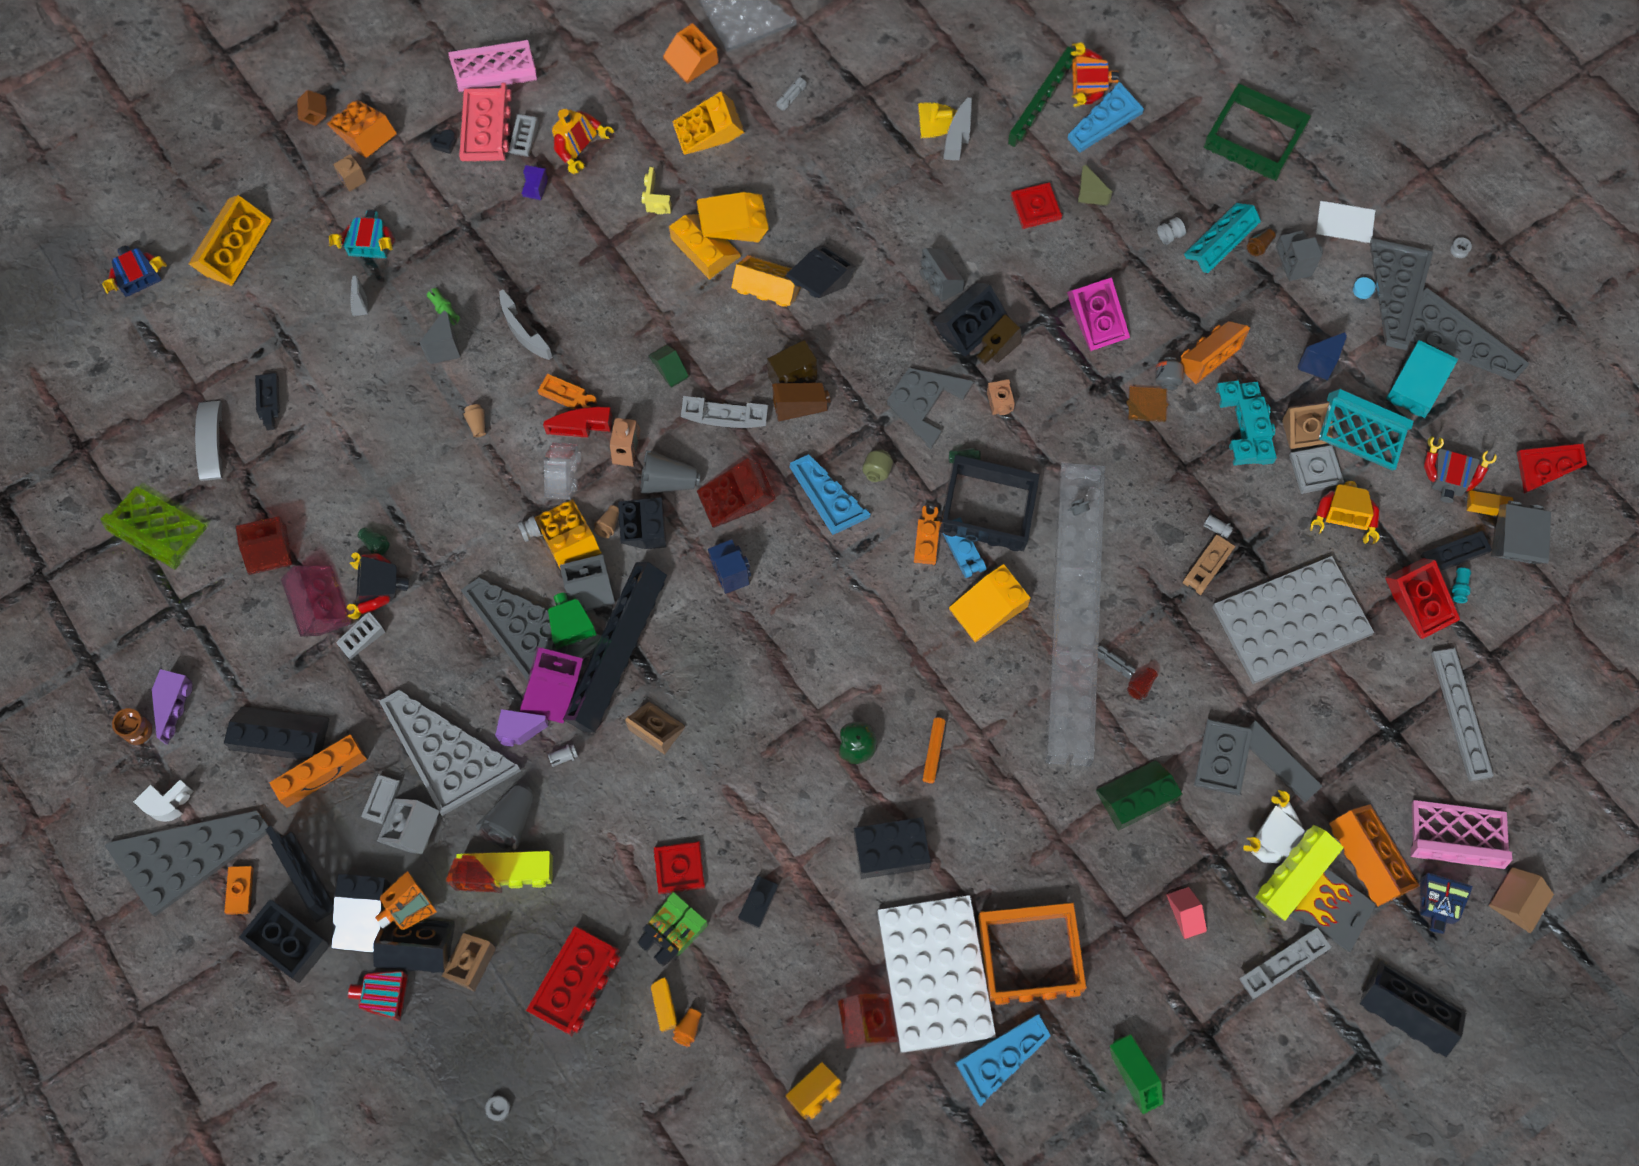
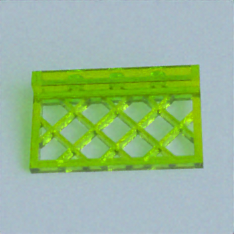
M138 486L127 495L110 515L105 513L100 519L106 531L174 570L181 564L179 559L207 529L205 524ZM138 494L145 498V503L133 505V500ZM160 506L162 507V512L150 514L149 507ZM146 508L147 515L134 517V510ZM130 511L131 518L123 520L118 518L122 512ZM175 515L179 517L180 522L167 524V517ZM163 518L164 525L152 527L151 520ZM148 521V528L140 530L136 528L135 523ZM194 525L197 527L193 533L185 534L184 527ZM181 528V535L169 537L168 530ZM165 531L166 538L156 540L153 538V533ZM182 540L183 545L178 551L170 548L171 542Z

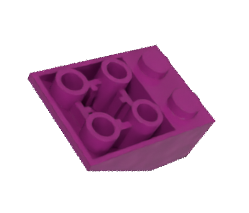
M537 647L519 712L546 716L547 720L563 724V718L569 707L583 658Z

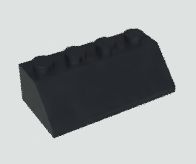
M240 707L228 723L224 744L232 751L308 760L323 750L330 719L319 716Z
M1379 962L1363 991L1360 1005L1368 1012L1375 1013L1383 1018L1389 1025L1404 1031L1410 1038L1425 1044L1434 1053L1441 1054L1447 1058L1462 1038L1466 1012L1386 963Z

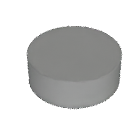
M493 1096L487 1101L485 1111L490 1119L502 1121L509 1116L511 1105L505 1097Z

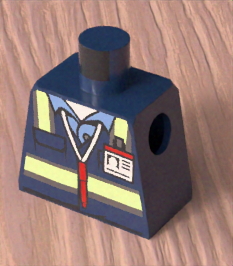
M1430 873L1421 878L1420 914L1432 918L1430 926L1432 932L1443 934L1445 933L1446 923L1454 924L1460 920L1472 890L1471 885Z

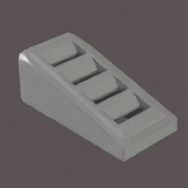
M517 114L509 148L510 154L529 157L539 126L537 117ZM523 125H528V126H530V129H529V128H523ZM521 132H527V133H529V134H528V136H527V135H522V134H520V133H521ZM518 139H525L527 143L519 142ZM516 146H523L525 150L516 149Z
M352 276L350 303L352 316L368 314L367 295L357 276Z
M368 612L336 643L346 656L352 659L383 635L385 631L372 614ZM370 624L374 628L371 631L367 628ZM362 630H364L367 634L365 637H363L360 633ZM354 636L360 639L358 644L353 639ZM349 641L354 646V648L350 650L349 647L345 644L346 642Z

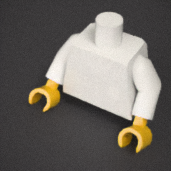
M1278 790L1280 799L1275 796L1271 798V801L1279 804V806L1273 808L1255 837L1246 838L1250 841V846H1243L1244 851H1251L1263 863L1284 862L1289 856L1290 851L1298 845L1305 833L1295 810L1289 802L1290 796L1285 791Z

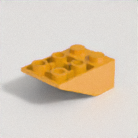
M722 91L672 121L683 154L685 155L729 143L744 133L733 100Z
M573 499L534 517L559 568L561 564L601 554L593 533Z

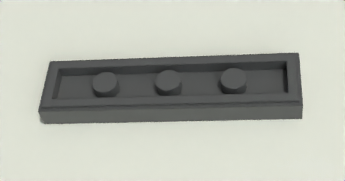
M1255 721L1248 727L1253 729L1249 749L1306 803L1322 785Z

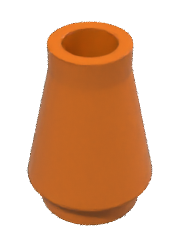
M689 1008L686 1015L674 1029L673 1040L683 1046L690 1047L691 1043L695 1042L702 1014L695 1009Z

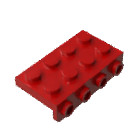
M574 926L526 1011L573 1037L574 1033H579L585 1022L583 1017L587 1010L590 1012L597 1001L595 998L599 989L603 990L609 980L607 975L610 969H615L621 958L619 956V949Z

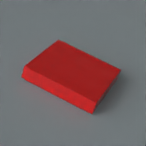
M1050 182L1011 192L1010 196L1022 229L1062 219V214Z
M699 841L654 847L658 894L705 888Z

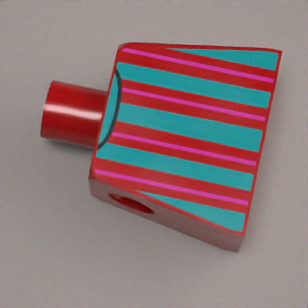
M404 972L365 974L363 985H350L348 998L360 999L359 1008L363 1011L400 1021L408 975Z

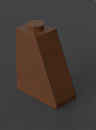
M822 383L772 384L773 404L778 422L827 411V403H830V396L828 390L824 391Z

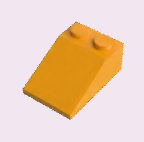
M741 192L697 200L703 237L759 242L769 229L762 194Z
M1003 564L980 580L952 604L949 610L976 643L1026 609L1029 605L1030 597Z

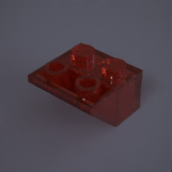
M279 516L236 526L238 546L249 575L292 565L287 527Z

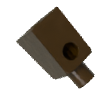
M1005 314L983 337V350L976 356L977 359L984 365L991 359L999 363L1022 343L1020 327Z

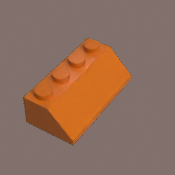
M1371 804L1350 810L1329 823L1332 828V834L1344 847L1345 856L1353 863L1358 878L1364 882L1368 889L1369 897L1377 906L1388 903L1419 887V884Z

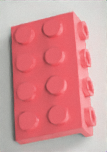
M501 83V88L464 89L459 156L461 161L505 160V152L509 151L506 135L510 134L507 118L511 117L508 102L512 100L511 89L507 88L506 83Z

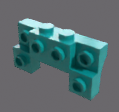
M1238 380L1218 383L1215 390L1216 393H1219L1221 399L1219 407L1236 406L1235 412L1242 437L1240 440L1231 441L1229 445L1235 457L1233 466L1273 464L1277 459L1272 441L1273 436H1275V426L1270 422V406L1266 404L1265 398L1261 397L1258 382L1239 384Z

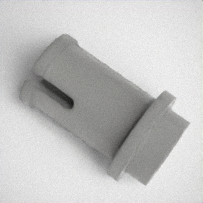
M1211 514L1203 526L1226 539L1233 530V527L1230 526L1231 523L1226 524Z
M567 744V747L548 753L552 767L569 760L575 761V758L579 757L574 744Z

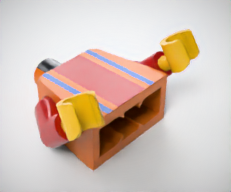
M1073 43L1072 45L1076 47V51L1071 52V55L1076 57L1072 60V98L1077 99V103L1073 106L1090 105L1103 96L1104 92L1109 88V83H1118L1119 71H1108V61L1103 60L1102 56L1086 48L1083 43Z

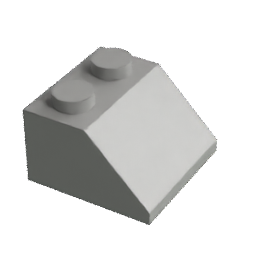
M394 799L377 841L410 853L422 854L428 846L431 831L437 824L439 810L418 800Z

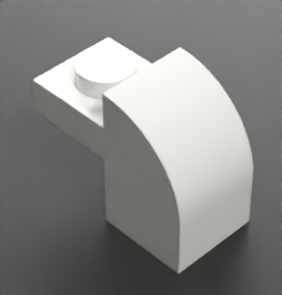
M181 780L165 795L150 785L134 803L142 811L158 821H171L182 815L177 807L188 801L193 790Z

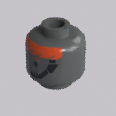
M1167 357L1156 365L1155 380L1161 389L1175 390L1183 383V364L1177 362L1176 358Z

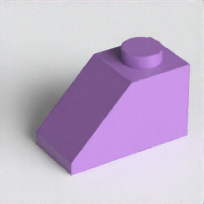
M501 709L495 736L502 745H522L547 728L549 722L546 716Z

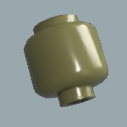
M877 449L871 451L864 461L862 471L871 482L885 481L893 467V460L890 454L884 450Z

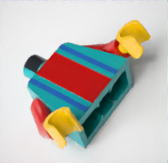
M367 210L365 218L355 217L342 233L330 234L329 246L337 245V248H342L343 245L348 256L387 258V248L393 250L392 245L395 242V238L390 228L384 225L383 220L378 219V212Z

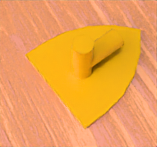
M918 103L921 138L938 137L947 134L957 110L939 103Z

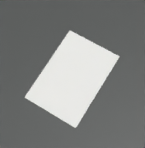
M1320 201L1316 234L1370 243L1373 234L1375 210Z

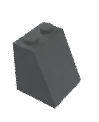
M1508 501V504L1500 505L1491 557L1530 564H1548L1551 512L1544 511V507L1539 505H1530V508L1521 507L1522 503Z

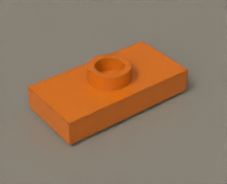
M252 866L228 867L225 914H250L254 871Z

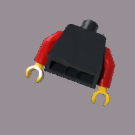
M356 552L351 555L354 560H357L349 564L354 569H358L356 603H359L358 606L354 604L347 605L348 610L355 609L353 614L348 615L351 619H358L361 613L364 614L388 604L389 601L393 600L395 590H408L409 579L396 577L397 566L391 564L382 555L376 553L360 556Z

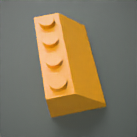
M239 195L228 198L190 260L189 265L206 277L232 286L272 219Z

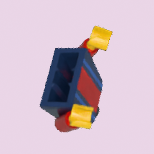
M121 246L118 249L120 256L111 261L113 267L110 269L109 278L103 281L102 285L107 294L111 290L118 291L120 289L124 296L128 297L162 281L157 272H159L158 269L167 265L160 256L156 257L148 252L142 253L139 248L131 250L129 246Z

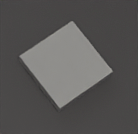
M1332 445L1290 453L1289 457L1301 494L1336 488L1339 484L1344 485Z

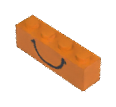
M350 734L269 782L278 800L288 808L365 762L367 758L358 742Z

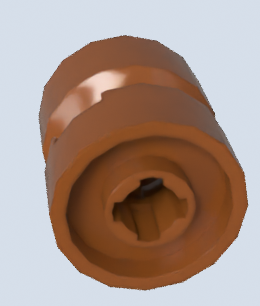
M126 708L117 712L113 717L112 728L114 732L128 743L140 745L150 738L152 725L138 711Z

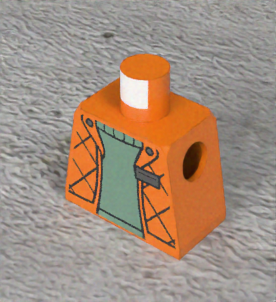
M406 872L380 896L385 910L376 915L375 919L382 928L395 921L401 929L405 930L437 911L410 873Z

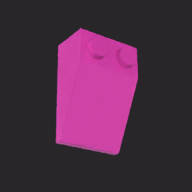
M1112 278L1067 292L1073 313L1090 351L1130 338Z

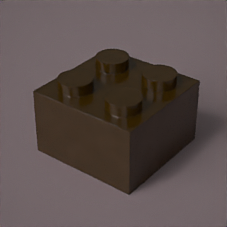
M805 340L767 358L768 378L772 384L814 383L817 380V360Z

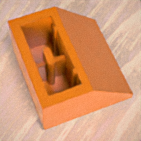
M693 23L676 34L663 55L664 60L687 84L718 63L717 48Z

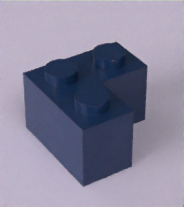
M731 539L708 548L709 558L725 594L749 585L748 577L751 576L750 565L747 557L743 556L739 545L735 546Z

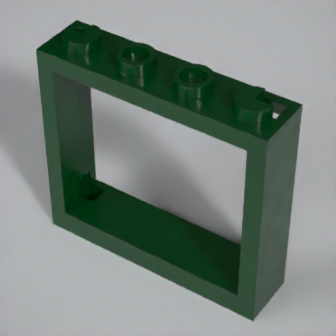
M1238 83L1209 132L1204 148L1231 162L1240 164L1248 170H1253L1266 178L1277 181L1304 134L1311 116ZM1235 103L1296 130L1278 163L1217 135Z

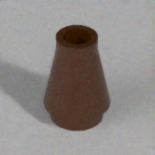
M1266 229L1264 232L1250 238L1247 244L1248 252L1253 256L1263 255L1275 239V232L1271 229Z

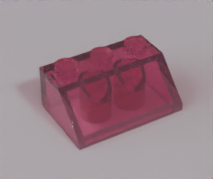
M293 566L281 579L300 637L321 636L351 623L332 566Z

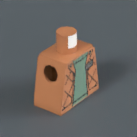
M615 418L610 440L612 464L634 467L641 431L637 421Z

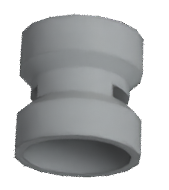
M1178 217L1171 219L1168 224L1164 223L1157 228L1159 238L1166 245L1173 242L1174 238H1181L1186 235L1185 226Z

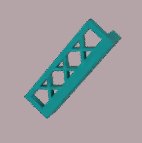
M1236 203L1184 253L1185 258L1198 261L1202 272L1209 273L1261 222L1255 206Z

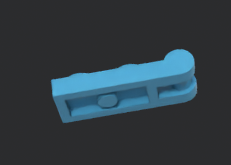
M960 517L953 520L963 523ZM943 533L965 578L971 577L972 573L977 571L983 572L986 570L985 563L980 557L973 541H968L966 538L958 536H947ZM973 560L974 564L968 565L966 562Z

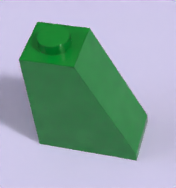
M1129 1035L1125 1038L1116 1039L1110 1045L1111 1057L1142 1115L1163 1105L1161 1080L1133 1037Z

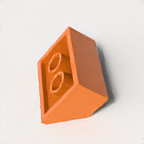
M1229 321L1223 326L1218 325L1213 329L1208 338H1201L1194 349H1188L1181 355L1180 363L1183 364V372L1195 384L1199 383L1242 348L1250 328L1247 325Z

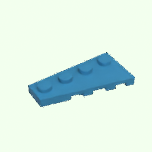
M1118 82L1115 88L1104 97L1103 101L1098 106H1095L1091 113L1068 134V140L1080 153L1143 114L1144 108Z
M809 454L790 463V469L832 535L870 518L871 514L866 509L863 510L857 504L858 501L852 495L849 496L837 481L834 482L828 476V472Z
M1039 1014L955 1062L980 1107L1051 1036Z

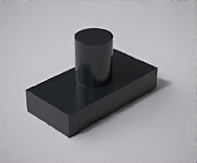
M757 876L738 920L760 929L779 885Z

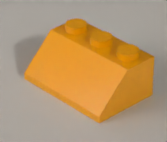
M699 214L684 215L669 226L671 240L709 280L741 257V254L727 239L703 237Z
M749 255L736 264L731 288L736 289L740 294H753L760 300L767 301L769 299L775 301L779 306L786 307L796 300L800 287L794 285L791 279L786 277V274L792 268Z

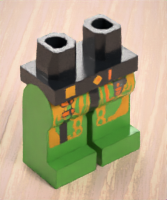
M672 892L667 898V902L642 928L644 933L637 944L644 951L648 952L656 943L661 949L656 953L654 959L664 967L672 959L677 960L680 954L708 926L707 921L692 908L689 909V905Z

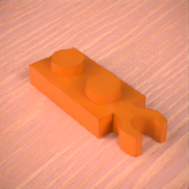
M548 373L538 389L539 395L574 410H577L578 406L591 408L586 405L588 402L597 403L595 396H584L586 394L585 389Z
M923 506L922 517L924 520L918 519L914 563L935 565L940 521L934 520L938 517V507H935L933 514H927L926 506Z

